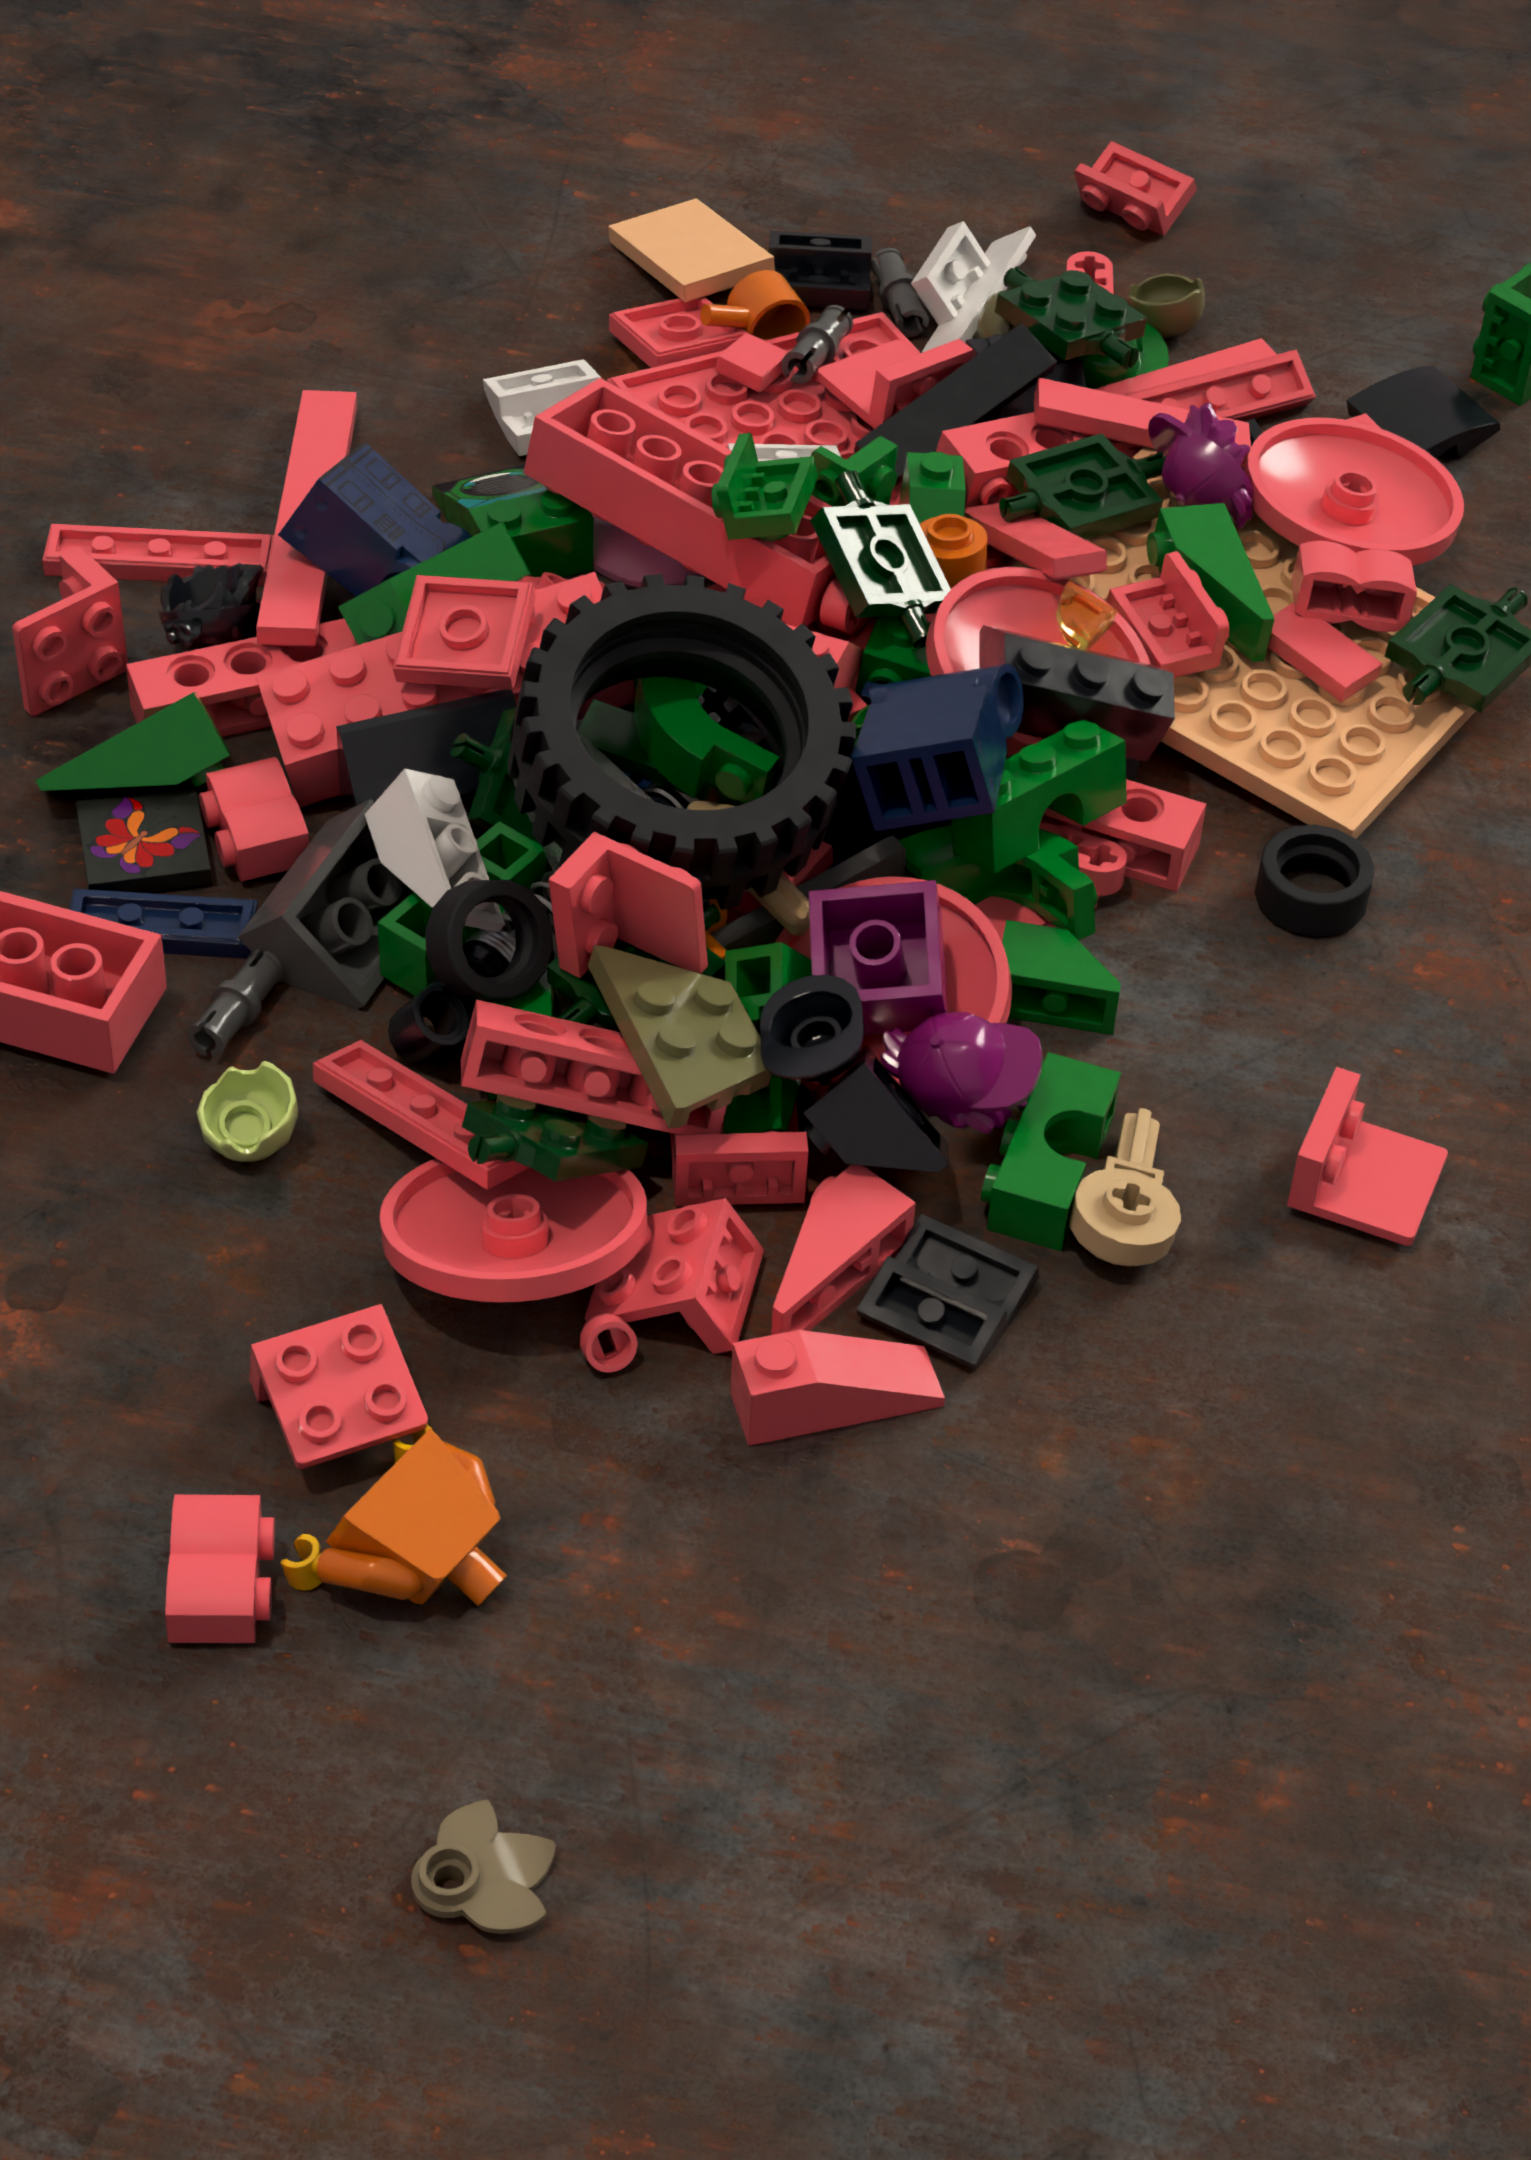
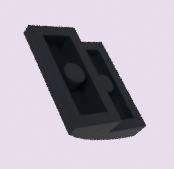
M770 231L768 252L774 256L775 271L787 280L806 307L827 308L831 305H838L845 309L869 310L872 236Z
M1434 366L1419 367L1392 375L1346 400L1348 415L1351 417L1366 413L1381 429L1416 444L1434 458L1439 457L1448 450L1457 458H1460L1501 430L1500 423Z
M921 1213L895 1259L887 1256L856 1310L857 1316L977 1370L995 1348L1023 1306L1039 1278V1270L1037 1265Z

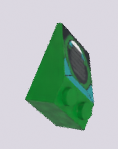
M525 464L432 485V495L447 522L465 529L472 537L503 522L531 573L528 576L541 577L544 572H548L561 577H567L593 570L594 518L592 514L566 497L550 492L543 484L523 474Z

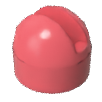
M605 1313L585 1322L580 1332V1348L584 1357L595 1369L606 1373L616 1372L625 1368L635 1357L638 1347L637 1337L625 1320ZM604 1330L614 1350L606 1354L603 1353L597 1337Z

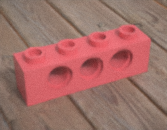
M1034 412L944 430L941 433L936 452L963 456L966 488L965 508L999 503L1002 498H1009L1020 494L1006 478L1011 459L1084 439L1091 435L1036 424L1034 422ZM1108 439L1118 451L1130 458H1133L1144 448Z
M345 619L320 623L316 646L261 645L257 644V637L129 663L126 664L131 710L136 723H139L196 691L222 737L272 727L258 686L257 676L357 646L358 643Z
M1006 754V759L1011 757V755ZM1126 779L1127 803L1084 826L1049 808L1044 812L1042 820L1110 840L1120 845L1127 854L1126 877L1177 892L1200 845L1206 803Z
M476 999L461 1056V1086L677 1135L720 1133L727 1105L715 1111H712L706 1105L701 1106L690 1112L686 1125L679 1128H668L621 1032Z

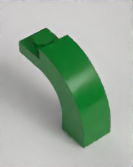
M670 677L639 678L634 702V723L637 736L649 759L670 783L695 798L703 788V785L708 782L718 787L727 797L743 803L754 801L772 791L779 756L715 722L704 711L698 700L708 686L698 682Z
M951 825L921 831L899 840L906 850V877L927 881L936 880L937 884L954 890L973 904L979 903L990 896L1011 900L1036 911L1057 928L1069 930L1077 940L1095 934L1096 888L1094 882L1085 873L1079 871L1078 846L1065 838L1039 829V850L997 873H993L953 852Z

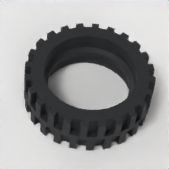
M662 574L643 576L641 588L627 590L621 580L605 585L599 602L593 604L586 595L572 602L569 606L565 624L559 619L553 618L543 630L540 648H532L527 660L509 738L511 748L507 761L509 778L518 779L514 800L521 814L533 811L536 813L532 834L542 847L555 842L562 849L559 861L561 866L593 832H596L618 843L628 844L638 852L666 865L687 871L691 876L700 881L702 900L717 898L721 910L739 906L744 890L753 888L760 898L768 895L777 889L783 870L789 876L795 877L806 866L811 849H819L826 836L852 763L850 755L856 741V724L847 722L853 706L849 688L834 689V683L840 668L831 654L828 653L817 657L812 651L816 636L804 624L799 625L794 630L781 621L783 608L770 600H767L762 608L744 600L746 589L728 583L726 593L704 588L705 577L686 575L683 585H665ZM648 677H670L698 682L737 700L764 724L782 754L784 760L783 774L778 785L772 791L740 806L718 810H689L663 805L625 788L610 777L594 761L576 730L578 713L582 704L589 698L610 686L624 681Z

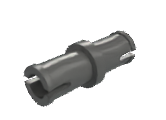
M891 247L883 248L875 253L881 263V267L877 259L873 257L871 259L872 271L880 284L878 295L883 306L891 311L896 327L906 337H915L924 331L918 317L923 326L927 327L929 325V317L911 284L915 277L907 272L900 251Z
M838 305L828 306L823 310L815 323H809L799 332L796 338V345L784 356L781 366L785 376L795 366L799 369L790 379L792 382L802 384L810 381L821 365L828 364L839 351V343L853 328V319L850 313L841 322L837 320V317L845 308Z
M256 949L251 952L244 965L231 980H225L217 986L212 994V1004L199 1020L192 1024L187 1032L188 1040L197 1052L207 1057L211 1050L212 1058L221 1056L228 1043L242 1026L247 1027L256 1020L262 1011L261 1002L285 975V968L277 956L269 951H265L262 956L261 949Z

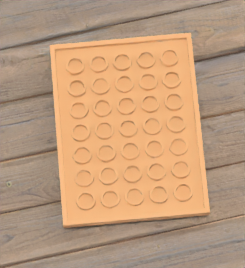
M1144 447L1133 458L1136 460L1156 454L1157 451ZM1162 476L1147 480V483L1163 500L1161 508L1181 507L1168 493ZM1253 508V518L1246 521L1242 529H1238L1235 520L1230 515L1274 615L1294 602L1291 578L1299 546L1270 528ZM1158 518L1087 539V541L1106 550L1107 570L1103 571V573L1067 579L1092 591L1107 602L1109 589L1160 577L1157 566H1151L1147 555V538L1149 533L1155 532ZM1018 561L1015 565L1012 566L1031 568L1020 561ZM1416 587L1417 595L1410 620L1435 597ZM1352 620L1329 624L1382 662L1383 665L1378 679L1343 702L1337 700L1269 648H1267L1264 661L1252 662L1227 640L1224 644L1219 667L1173 678L1175 720L1161 742L1308 825L1335 828L1356 839L1476 711L1440 689H1436L1421 705H1413L1414 698L1408 702L1403 695V687L1417 675L1384 657L1389 639L1398 631H1374L1364 628Z

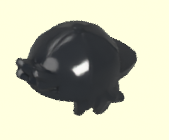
M241 563L231 567L222 565L215 569L210 565L204 567L198 565L194 567L190 576H185L182 579L176 574L171 575L167 580V585L161 588L160 602L163 610L159 611L167 641L186 652L255 637L262 597L256 598V591L264 568L261 565Z

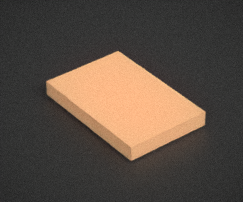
M697 198L608 226L609 242L684 302H690L733 288L744 277L756 271H775L773 255Z

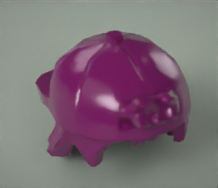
M1205 403L1200 408L1191 405L1185 423L1165 413H1158L1150 419L1148 431L1152 445L1157 452L1164 453L1163 457L1166 456L1161 476L1171 497L1181 506L1225 503L1229 515L1235 520L1238 529H1242L1246 521L1253 518L1252 499L1254 492L1247 474L1241 467L1242 460L1250 451V447L1246 444L1238 445L1235 443L1237 426L1234 421L1227 419L1218 420L1211 403Z
M948 1012L937 1014L934 1017L931 1016L915 1027L909 1035L900 1028H895L891 1032L885 1031L883 1034V1044L887 1051L881 1054V1062L889 1074L899 1079L901 1088L915 1106L924 1110L928 1116H937L948 1125L960 1129H966L969 1126L984 1134H989L993 1127L1001 1128L1005 1120L1011 1117V1109L1027 1105V1099L1035 1089L1042 1071L1043 1056L1040 1039L1029 1028L1006 1023H991L968 1012Z

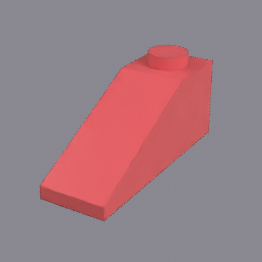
M852 1164L836 1178L830 1176L822 1181L811 1197L808 1211L773 1305L771 1335L795 1330H812L877 1275L887 1256L895 1259L913 1228L916 1202L863 1165Z
M795 1330L733 1343L730 1395L748 1446L944 1407L945 1397L925 1346L805 1330Z

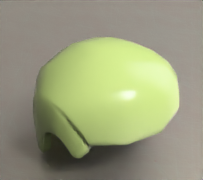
M267 1061L261 1062L260 1066L254 1070H240L233 1066L229 1067L218 1081L205 1090L197 1110V1117L204 1142L226 1158L239 1162L263 1160L280 1150L289 1142L298 1118L297 1098L291 1078L273 1063Z

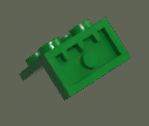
M1531 262L1524 265L1518 273L1503 283L1495 284L1488 291L1482 304V311L1485 313L1481 331L1474 342L1472 350L1475 358L1470 378L1519 406L1531 399Z

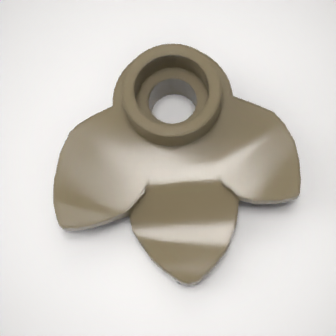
M488 1800L465 1805L454 1810L443 1820L438 1832L437 1845L427 1850L415 1864L411 1875L413 1897L417 1904L431 1915L441 1918L464 1916L485 1932L506 1934L531 1929L541 1923L546 1917V1910L542 1902L532 1891L548 1874L555 1856L556 1844L553 1840L539 1836L498 1832L496 1814ZM453 1879L462 1884L453 1889H444L437 1886L441 1881Z

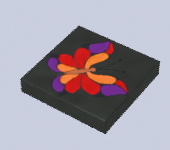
M196 786L76 801L88 890L147 893L212 884L211 867Z

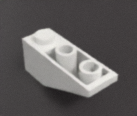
M404 769L364 814L380 862L432 908L447 890L465 881L489 880L477 841L473 835L459 791L453 779ZM483 902L475 906L465 922V926L499 932L506 925L499 905L494 902Z

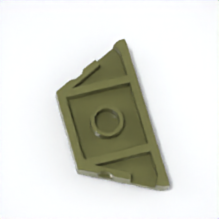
M593 947L588 968L668 1128H679L686 1125L690 1112L701 1106L706 1105L712 1111H715L730 1104L735 1096L749 1095L769 1085L772 1073L765 1069L761 1058V1038L731 982L610 947Z

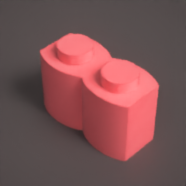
M1311 541L1299 545L1291 578L1296 613L1302 617L1325 620L1331 624L1352 620L1364 628L1380 632L1399 631L1410 621L1417 590L1412 562L1399 553L1383 549H1369L1355 553L1344 545L1330 541Z
M271 757L206 773L208 791L199 793V802L207 828L218 827L219 831H216L214 834L217 851L223 867L233 865L241 882L289 870L310 842L303 815L296 799L291 794L279 760L276 757Z
M174 1494L165 1607L168 1643H255L257 1621H270L272 1581L271 1577H259L260 1561L274 1560L275 1518L262 1517L260 1495Z

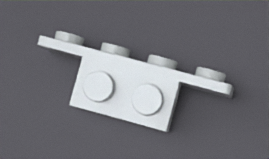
M964 221L946 229L911 282L920 302L929 310L938 324L937 329L922 352L957 339H961L964 343L968 339H973V335L977 330L980 311L987 299L994 293L1006 290L1007 287L1003 284L1004 275L1010 268L1018 267L1026 260L1027 254L1025 252L1036 237L1031 226L995 240L990 244L985 253Z

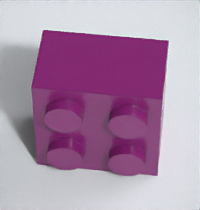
M936 880L809 891L812 975L827 974L843 978L856 988L862 1002L864 1035L884 1034L885 1031L891 1032L895 1028H900L903 1032H909L931 1016L934 1017L937 1014L948 1013L943 924Z

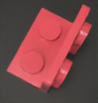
M957 339L916 354L900 340H893L818 368L816 380L875 429L971 360L973 349L961 339Z
M80 546L59 555L63 579L59 582V591L63 600L15 622L12 626L24 709L32 717L127 671L126 664H128L119 583Z
M593 832L548 879L560 969L581 978L589 969L588 962L593 947L606 946L613 948L617 938L682 969L701 974L708 967L701 883L687 871L666 865L638 852L628 844L618 843Z
M1336 1067L1297 1155L1287 1206L1405 1246H1410L1414 1242L1445 1165L1448 1151L1443 1147L1361 1121L1365 1103L1355 1101L1361 1075Z
M796 1101L788 1130L785 1132L769 1131L765 1133L724 1134L723 1119L719 1134L677 1135L670 1133L674 1206L696 1205L726 1198L731 1205L805 1203L808 1141L807 1132H799Z
M726 1198L647 1215L648 1231L641 1249L626 1266L595 1284L584 1317L585 1321L587 1322L589 1319L591 1320L593 1317L605 1313L618 1316L627 1323L680 1312L687 1325L697 1333L712 1354L732 1351L733 1343L739 1340L765 1249Z
M382 1304L251 1344L249 1380L258 1403L270 1399L294 1463L299 1469H305L422 1431L427 1427V1413Z

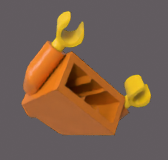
M428 1424L424 1430L412 1433L414 1445L404 1444L399 1439L394 1440L395 1464L342 1517L326 1540V1543L332 1548H327L322 1552L319 1542L312 1535L302 1534L294 1541V1546L299 1558L303 1561L292 1562L288 1559H283L280 1562L287 1582L294 1589L301 1591L312 1590L321 1583H327L399 1600L409 1599L415 1604L423 1605L449 1579L479 1607L507 1577V1574L478 1548L500 1521L499 1512L495 1508V1499L482 1460L474 1454L442 1441Z

